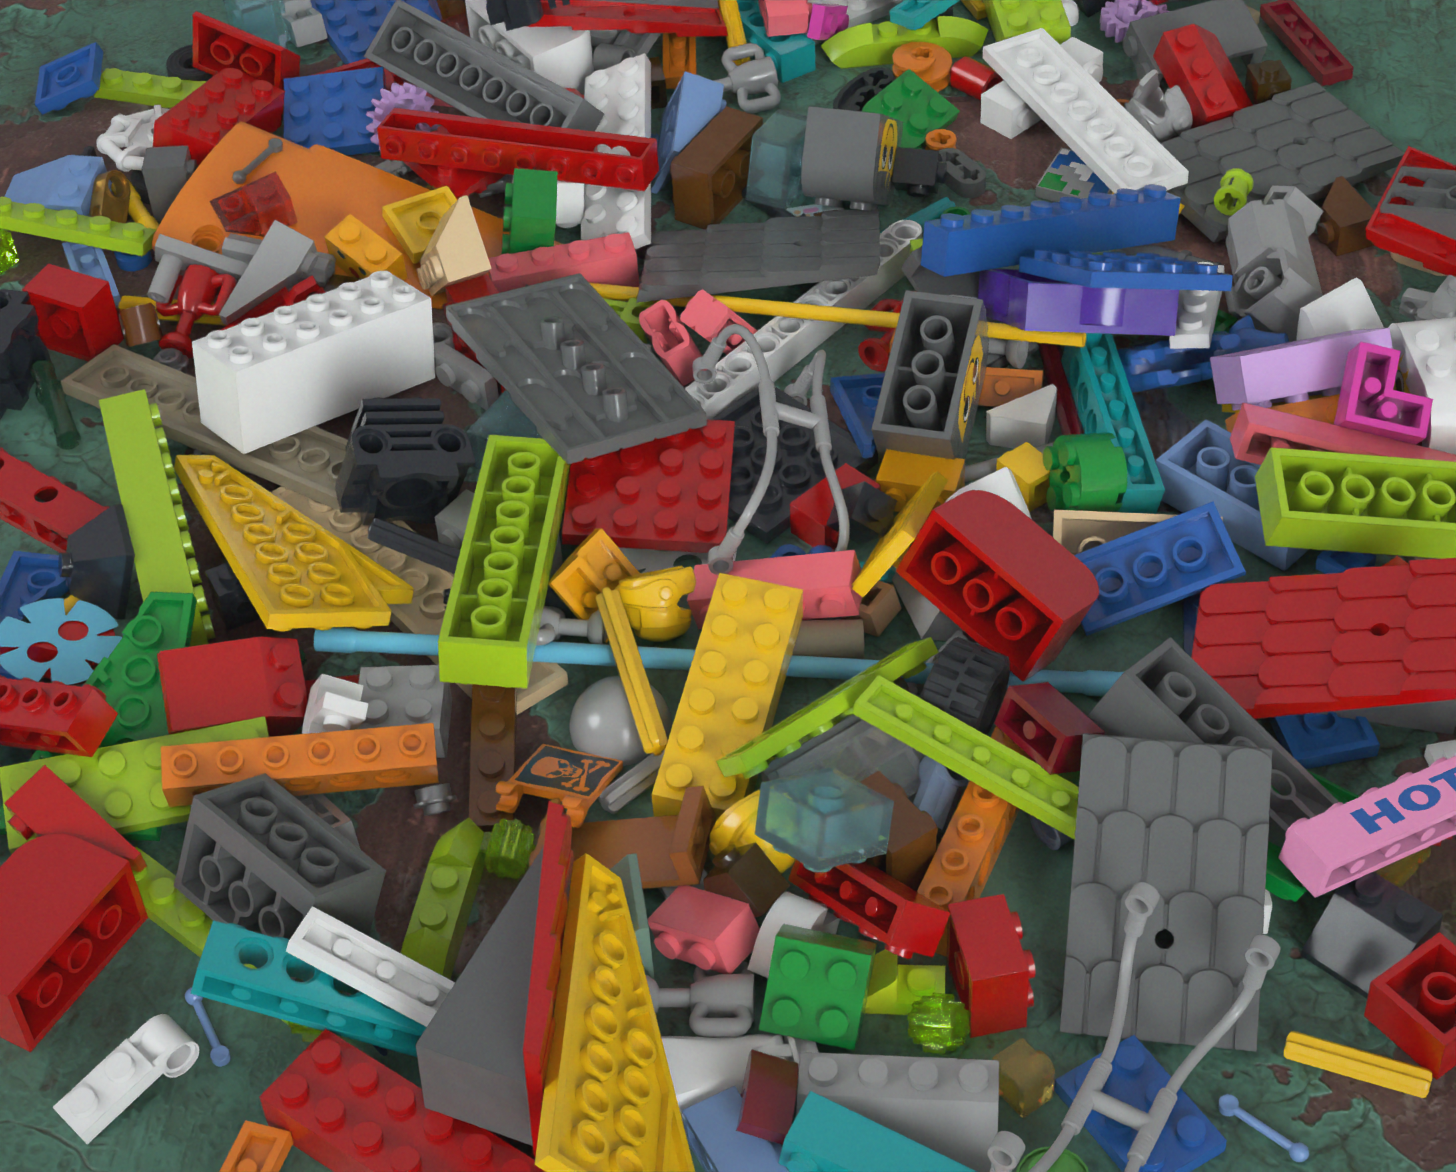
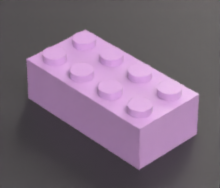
M1390 328L1356 329L1210 357L1217 404H1232V410H1240L1242 403L1269 408L1272 407L1271 403L1284 401L1285 403H1295L1309 400V396L1322 394V396L1340 394L1348 352L1360 342L1393 349Z

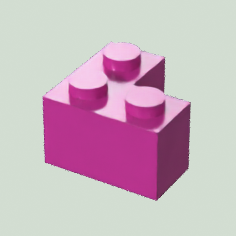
M1360 342L1348 352L1334 425L1416 445L1426 438L1433 399L1393 390L1401 350Z

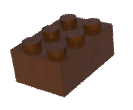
M726 106L698 136L692 139L690 144L679 155L673 158L670 165V174L673 183L672 202L675 208V220L704 230L707 229V225L720 224L743 199L742 190L746 186L754 188L766 175L762 117Z

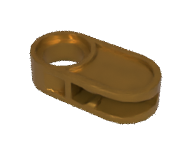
M111 170L99 174L95 178L89 217L105 216L110 218L111 221L126 224L131 192L129 181L121 171ZM109 180L115 185L116 196L109 189Z

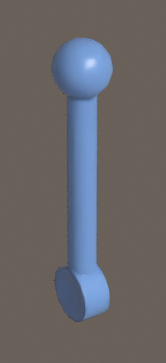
M190 987L185 993V1000L188 1004L193 1005L211 1045L210 1057L212 1063L218 1067L225 1066L231 1059L229 1049L220 1044L203 1006V997L190 994L192 987Z
M1226 1094L1220 1097L1218 1110L1222 1115L1229 1117L1235 1115L1289 1151L1290 1158L1293 1161L1304 1162L1307 1160L1309 1150L1305 1144L1301 1142L1293 1143L1238 1106V1099L1235 1096Z

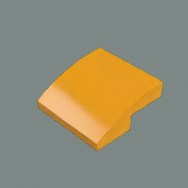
M598 528L574 550L556 571L548 584L578 619L589 620L591 614L598 610L596 596L602 593L603 588L609 587L610 590H614L619 585L620 580L640 573L602 528Z

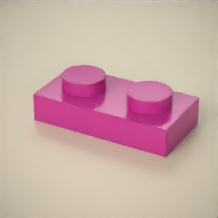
M813 4L807 38L828 40L835 34L847 29L849 25V15L846 14L848 6Z

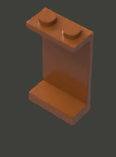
M704 786L686 787L679 815L585 822L580 828L572 827L571 849L574 853V861L587 853L610 870L626 855L637 853L642 889L699 885L709 849L710 833L716 822V816ZM560 798L551 799L550 801L562 805ZM547 814L541 820L540 835L535 850L530 854L529 867L544 846Z

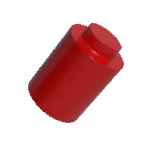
M968 56L956 61L950 70L952 87L980 101L981 94L1003 81L993 68Z

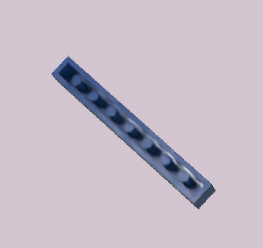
M1149 184L1145 185L1144 190L1138 191L1121 188L1117 190L1116 194L1108 195L1094 192L1089 193L1088 198L1082 199L1067 196L1061 197L1060 202L1054 203L1032 201L1031 206L1026 207L1004 205L998 211L975 209L971 211V215L942 214L941 219L925 221L921 266L946 277L1019 265L1020 256L1034 257L1035 250H1053L1063 254H1069V251L1097 253L1175 240L1181 198L1166 192L1167 188L1164 186Z

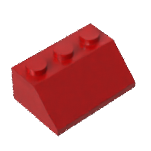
M196 11L193 14L194 68L213 76L225 67L234 68L257 80L268 81L273 86L284 90L285 78L300 76V55Z
M1194 23L1163 32L1153 57L1170 89L1177 85L1186 97L1193 116L1191 129L1231 117L1235 111L1253 106L1214 33Z

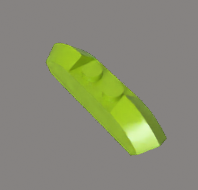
M938 16L925 23L922 28L916 30L907 29L891 21L873 25L872 23H866L850 27L835 34L825 41L821 47L829 59L841 69L894 64L892 55L895 49L911 42L937 44L945 48L952 58L972 57L982 48L988 29L974 21L953 16Z
M467 818L443 834L435 845L401 949V954L449 980L452 976L488 856L489 837L470 818Z

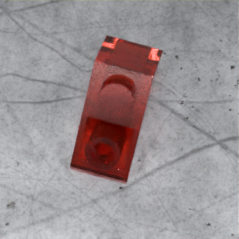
M276 171L210 201L211 207L226 232L265 237L274 220L286 226L297 223L291 197Z

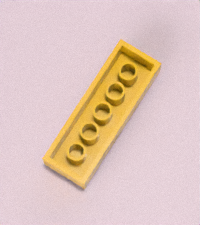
M719 573L652 791L654 817L679 815L686 787L704 786L716 820L733 804L754 792L758 774L747 779L744 778L742 773L724 777L716 761L772 727L803 618V589Z

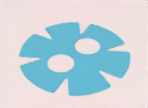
M64 599L40 600L20 607L22 613L31 623H26L9 616L0 623V647H19L18 649L1 654L0 665L11 675L19 679L26 677L37 682L40 681L45 672L50 668L51 681L72 685L88 680L94 670L85 660L99 664L103 657H109L122 637L97 636V634L117 628L118 624L109 613L94 604L79 600L70 612L65 615ZM80 621L87 625L89 632L83 639L69 641L60 637L58 629L65 622ZM48 642L57 648L58 653L53 660L39 663L29 659L27 650L35 643Z

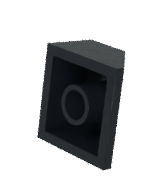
M1371 872L1342 885L1334 893L1304 945L1301 956L1367 999L1371 981L1439 933L1443 915L1375 872Z

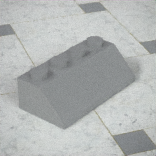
M800 1052L797 1114L809 1092L812 1091L977 1172H990L992 1161L989 1159L987 1151L998 1133L999 1060Z

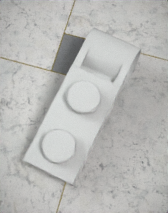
M160 1014L154 1016L143 1024L130 1038H126L53 1108L88 1145L162 1074L169 1078H174L188 1071L199 1056V1046L169 1015Z

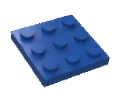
M374 67L285 78L284 139L306 148L316 144L322 145L344 155L380 151L379 145L372 143L370 140L375 133L366 130V126L373 123V119L366 116L369 111H375L376 107L372 104L371 100L377 99L380 101L382 99L380 90L382 88L386 89L384 68Z

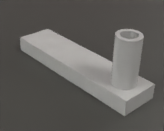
M159 234L155 244V261L159 262L147 296L156 302L168 303L180 270L185 271L189 265H203L213 269L219 275L230 274L236 278L238 283L248 264Z

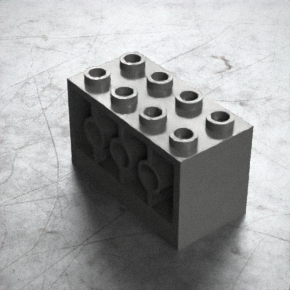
M264 773L193 796L174 887L212 920L225 924H238L249 931L267 936L284 937L290 940L312 906L369 936L386 870ZM290 977L291 979H293V980H295V981L304 982V981H303L302 979H300V978Z

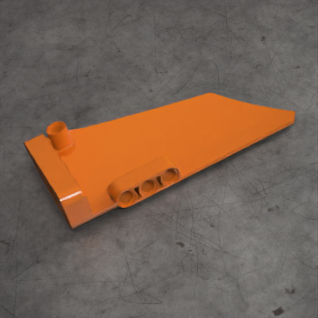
M241 121L221 139L191 175L169 207L152 240L154 252L158 236L162 234L222 255L223 242L230 233L263 240L274 220H277L312 239L317 252L329 254L324 236L347 215L351 214L403 254L407 278L404 282L429 296L432 308L443 309V304L447 303L446 292L431 296L429 289L423 290L417 275V269L421 268L420 262L413 264L382 217V206L432 190L322 145L316 144L306 148ZM273 138L282 140L283 150L278 153H272L246 176L245 183L240 185L233 181V173L238 170L242 171L269 147V140ZM471 207L488 258L500 256L503 234H509V232H503V219ZM554 240V246L562 245V243ZM335 264L336 275L351 277Z

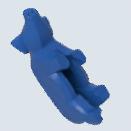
M1247 315L1238 320L1230 328L1229 333L1226 331L1213 332L1210 348L1170 349L1169 338L1120 348L1117 351L1131 392L1135 393L1213 379L1210 357L1288 343L1289 338L1286 333H1271L1255 329L1252 317Z

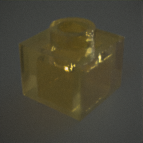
M1021 1038L992 1057V1060H999V1095L1022 1118H1025L1053 1098L1055 1069L1051 1060L1043 1051H1035Z

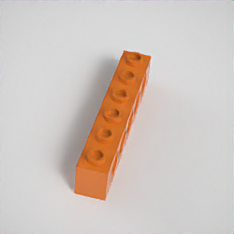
M434 723L161 746L162 790L169 807L192 805L193 796L264 773L293 796L439 783Z
M997 726L995 727L991 735L992 739L1034 761ZM969 781L917 892L947 911L948 904L980 898L1020 809L974 782ZM947 923L944 934L935 953L946 957Z

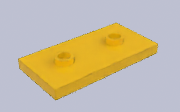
M938 471L928 478L895 516L889 532L878 540L852 583V589L861 597H864L892 565L897 568L910 548L909 545L915 540L948 482Z

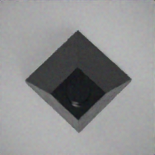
M122 504L112 505L69 535L66 553H60L58 560L59 576L66 577L69 594L100 607L117 620L125 619L135 558Z

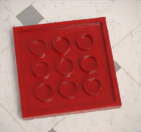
M707 419V425L703 427L689 428L685 432L660 439L654 438L650 442L625 449L619 448L618 451L589 459L584 458L582 461L572 463L570 465L562 529V544L580 545L595 529L602 528L618 548L708 553L711 548L720 546L727 534L735 421Z

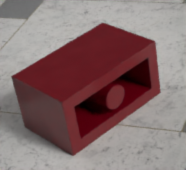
M1048 682L1009 686L994 722L1001 731L1050 775L1080 771L1083 733L1105 734V731Z

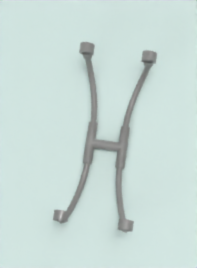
M732 324L727 326L717 337L712 339L705 354L693 361V377L696 382L701 384L712 382L716 378V364L726 348L727 339L733 334L740 335L750 347L761 381L758 387L763 433L767 437V449L760 479L738 522L729 529L720 546H715L708 551L709 570L719 575V573L727 574L733 569V555L744 538V530L757 510L773 473L777 454V436L780 432L778 420L813 430L815 447L820 453L823 469L838 515L839 539L835 552L846 551L850 535L849 516L830 456L832 448L826 400L822 395L826 352L818 350L810 364L804 367L796 382L784 389V392L791 397L799 396L794 399L806 406L808 402L807 392L812 385V397L810 398L811 412L776 402L774 382L770 379L767 362L756 338L742 325Z
M1144 882L1134 884L1125 899V905L1129 910L1124 926L1126 936L1122 951L1114 1014L1104 1050L1100 1058L1095 1059L1061 1123L1062 1130L1049 1150L1028 1172H1047L1062 1154L1072 1137L1080 1133L1091 1110L1138 1131L1127 1153L1129 1161L1124 1172H1138L1140 1166L1146 1164L1177 1101L1176 1093L1198 1062L1241 1016L1252 1000L1256 990L1262 987L1267 970L1272 969L1280 954L1279 944L1273 938L1266 935H1257L1252 939L1245 953L1248 966L1243 977L1244 988L1239 997L1223 1018L1185 1058L1168 1081L1166 1087L1158 1091L1151 1108L1146 1113L1101 1092L1113 1069L1111 1063L1116 1054L1124 1027L1137 938L1143 934L1147 917L1152 914L1160 899L1158 891L1152 885ZM1000 1131L996 1134L987 1151V1155L992 1161L990 1172H1012V1169L1017 1166L1025 1151V1144L1019 1136L1009 1131Z

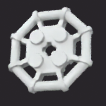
M154 105V109L127 116L122 114L116 115L111 119V126L108 130L97 138V149L101 153L107 154L116 163L118 170L128 172L131 169L142 171L146 148L153 147L154 122L170 109L161 108V105Z

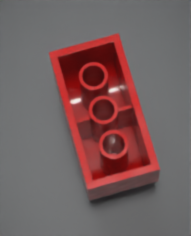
M982 490L966 491L934 508L895 571L978 644L1008 656L1010 671L1022 682L1055 661L1099 595L1097 580L1084 563L1011 502L996 494Z
M48 834L26 842L0 866L1 1038L31 1052L146 921L148 915L129 860L73 835Z

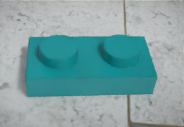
M904 0L889 10L890 20L892 23L904 26L910 30L920 29L925 23L944 13L949 7L960 0Z

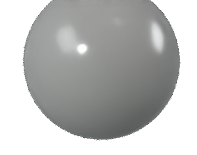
M620 675L600 679L582 692L573 706L569 722L570 738L574 747L579 752L622 760L623 766L639 763L651 755L646 754L643 750ZM650 685L667 738L669 739L672 729L669 707L657 689Z

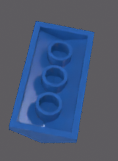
M1214 501L1074 555L1089 568L1099 586L1098 598L1081 621L1086 636L1200 593L1210 585L1223 584L1246 575V571Z

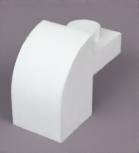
M321 674L310 689L302 734L358 729L365 721L368 703L360 701L364 686Z
M787 891L784 892L772 905L762 923L747 970L768 978L775 936L783 924L836 934L840 919L827 912L828 908L824 904L811 899H804Z

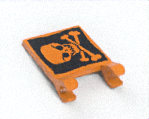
M542 744L507 782L499 781L497 783L496 793L501 794V798L498 804H496V810L514 813L523 793L547 799L560 798L562 805L567 809L566 815H569L571 818L572 827L580 828L589 807L623 769V761Z

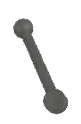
M278 138L269 140V147L242 171L238 170L233 173V181L240 185L245 183L246 176L272 153H278L283 150L282 140Z

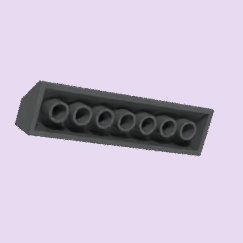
M402 0L395 1L364 57L411 84L426 90L427 93L470 117L595 131L605 115L580 96Z

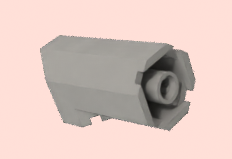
M1283 199L1273 200V204L1263 205L1262 200L1250 201L1228 218L1226 247L1235 287L1232 286L1231 291H1225L1228 310L1239 320L1250 315L1255 329L1271 333H1286L1289 342L1296 341L1300 308L1323 296L1302 215Z

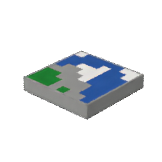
M1061 147L1036 185L1035 197L1060 202L1061 197L1068 196L1082 199L1088 198L1089 193L1099 192L1109 195L1113 191L1073 150Z

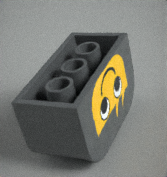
M808 106L801 169V184L804 196L815 197V205L843 208V201H851L850 208L871 211L872 209H878V205H890L895 190L892 177L896 148L901 147L903 121L879 113Z
M905 291L871 428L878 455L881 459H883L886 449L953 460L955 458H966L985 378L989 351L988 323L982 299Z

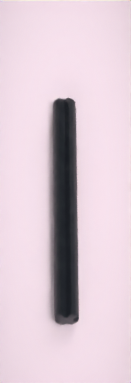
M375 518L370 524L367 537L370 541L455 574L460 550L381 518ZM548 586L544 606L561 609L565 613V619H578L556 592Z

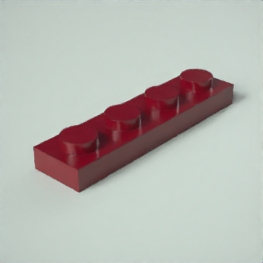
M1278 0L1260 5V17L1321 86L1333 85L1337 82L1352 79L1354 67L1293 0Z

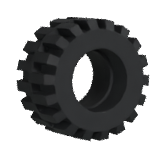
M955 637L946 645L936 659L920 698L983 734L988 735L1007 689L1010 675L1009 657L961 637Z

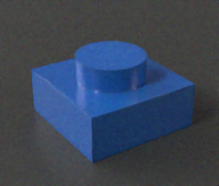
M1325 550L1317 556L1315 569L1324 574L1343 573L1350 568L1375 567L1377 556L1372 553Z

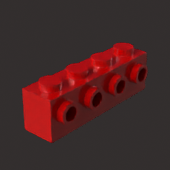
M0 675V745L93 757L118 713L105 701L106 695L100 689L89 684H84L80 687L66 685L59 681L44 683L26 677L17 680L8 679Z
M805 837L788 878V881L810 894L809 899L833 909L835 917L858 925V931L861 934L884 942L886 950L907 959H911L913 953L929 957L934 956L951 913L849 850Z

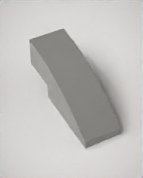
M264 0L284 34L296 47L328 38L322 15L312 8L310 0Z

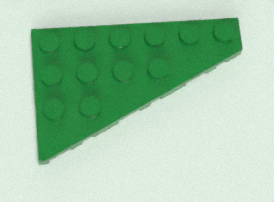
M150 592L140 606L136 618L129 621L122 631L123 637L108 658L103 657L85 682V684L100 689L106 695L105 701L118 713L98 748L169 735L157 654L164 650L190 647L197 603L193 593ZM36 750L29 761L65 754ZM2 804L0 806V835H7ZM162 826L120 835L126 840L160 841Z

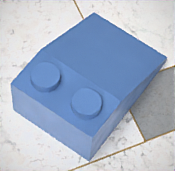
M686 71L684 72L662 114L657 145L659 171L652 180L651 193L657 194L672 179L670 165L673 158L679 155L690 144L692 139L698 136L709 125L710 121L716 118L726 107V100L722 99L724 84Z
M67 155L14 175L4 197L10 198L12 202L23 204L39 203L48 209L58 211L69 209L76 211L79 215L89 216L95 178L99 174L107 172L102 157ZM111 180L108 181L110 191L112 185Z

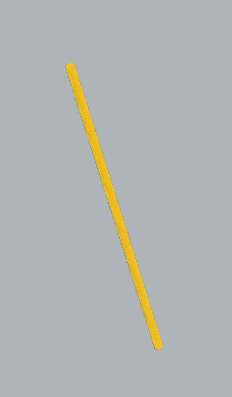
M589 283L602 298L629 301L630 298H637L639 287ZM711 295L733 312L888 328L897 327L900 313ZM694 296L665 299V301L669 302L672 306L686 307ZM987 322L988 338L1084 347L1086 343V333L1024 331L1004 323Z

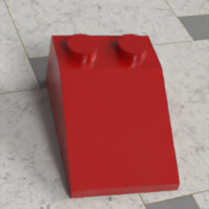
M253 637L164 650L157 654L169 735L264 716L267 721L269 737L293 734L303 725L308 698L297 639Z

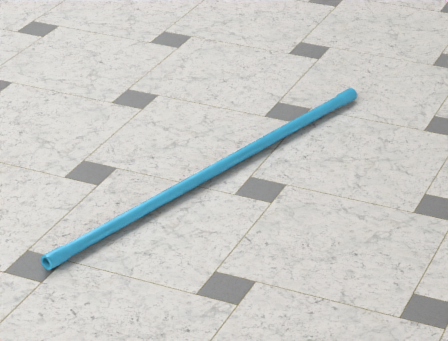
M333 627L330 630L315 629L314 649L315 651L338 653L375 652L438 656L439 635L361 631L345 627ZM552 641L546 645H536L533 662L616 666L611 647L605 644ZM637 646L644 668L689 671L695 653L693 649ZM792 655L786 676L849 680L880 660ZM925 663L927 668L924 671L904 680L915 684H925L934 663ZM1042 669L1022 682L1010 671L1007 689L1013 685L1048 682L1059 692L1082 693L1087 696L1104 697L1124 672L1098 670L1078 672Z

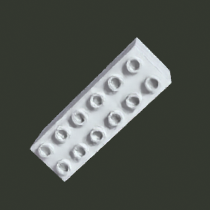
M387 270L374 272L370 277L356 282L343 283L337 289L323 294L311 295L299 303L278 307L269 314L258 318L245 319L239 325L225 330L212 331L206 337L192 341L201 423L243 454L359 409L362 399L386 398L435 378L431 298Z

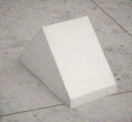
M1051 384L988 410L986 416V441L990 445L1013 449L1025 442H1028L1033 447L1048 444L1056 418L1057 388Z

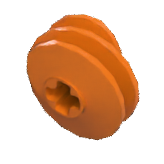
M911 42L895 49L892 55L894 63L892 72L895 78H898L906 70L910 69L937 92L945 89L951 82L950 70L953 62L950 53L945 48L928 42Z

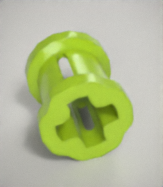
M1239 168L1226 171L1220 181L1221 188L1217 190L1214 196L1216 209L1225 215L1232 216L1247 204V196L1254 186L1252 176Z

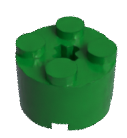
M1112 433L1061 435L1055 440L1053 446H1046L1044 448L1043 464L1045 469L1050 471V487L1047 490L1046 500L1051 511L1118 512L1123 503L1116 504L1119 493H1126L1127 465L1122 447H1114L1111 439L1116 438Z

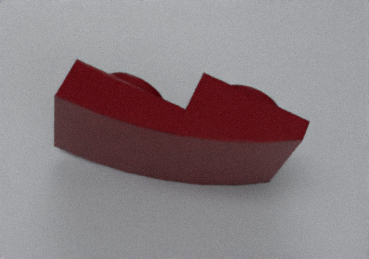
M751 1049L740 1094L743 1099L736 1131L783 1145L793 1120L798 1084V1063Z

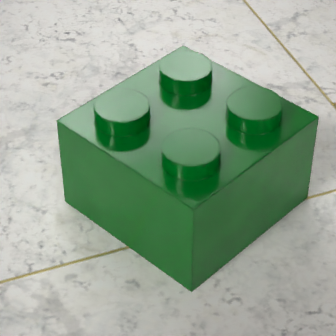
M514 168L513 183L506 182L505 204L511 205V207L505 206L503 232H509V234H503L501 255L535 250L539 247L554 246L558 172Z
M783 924L775 936L759 1030L855 1050L861 1035L877 943Z

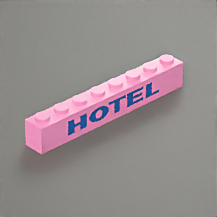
M1456 756L1449 759L1445 757L1440 758L1426 769L1414 774L1407 772L1389 785L1379 789L1377 787L1370 788L1352 801L1345 804L1342 802L1335 803L1324 813L1310 819L1301 818L1295 821L1285 833L1286 840L1279 859L1316 898L1456 835Z

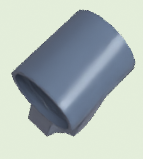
M925 756L919 765L918 772L921 783L913 804L920 811H926L931 815L938 829L936 839L943 838L963 787L968 785L970 780L949 768L947 771V767Z

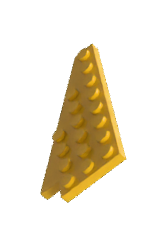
M176 455L175 472L267 629L285 632L292 628L330 630L333 627L369 629L372 626H389L391 609L387 604L412 603L414 588L410 584L215 455Z
M585 853L573 862L568 912L560 962L561 974L553 1016L556 1028L546 1072L535 1165L545 1172H695L622 880L611 870Z

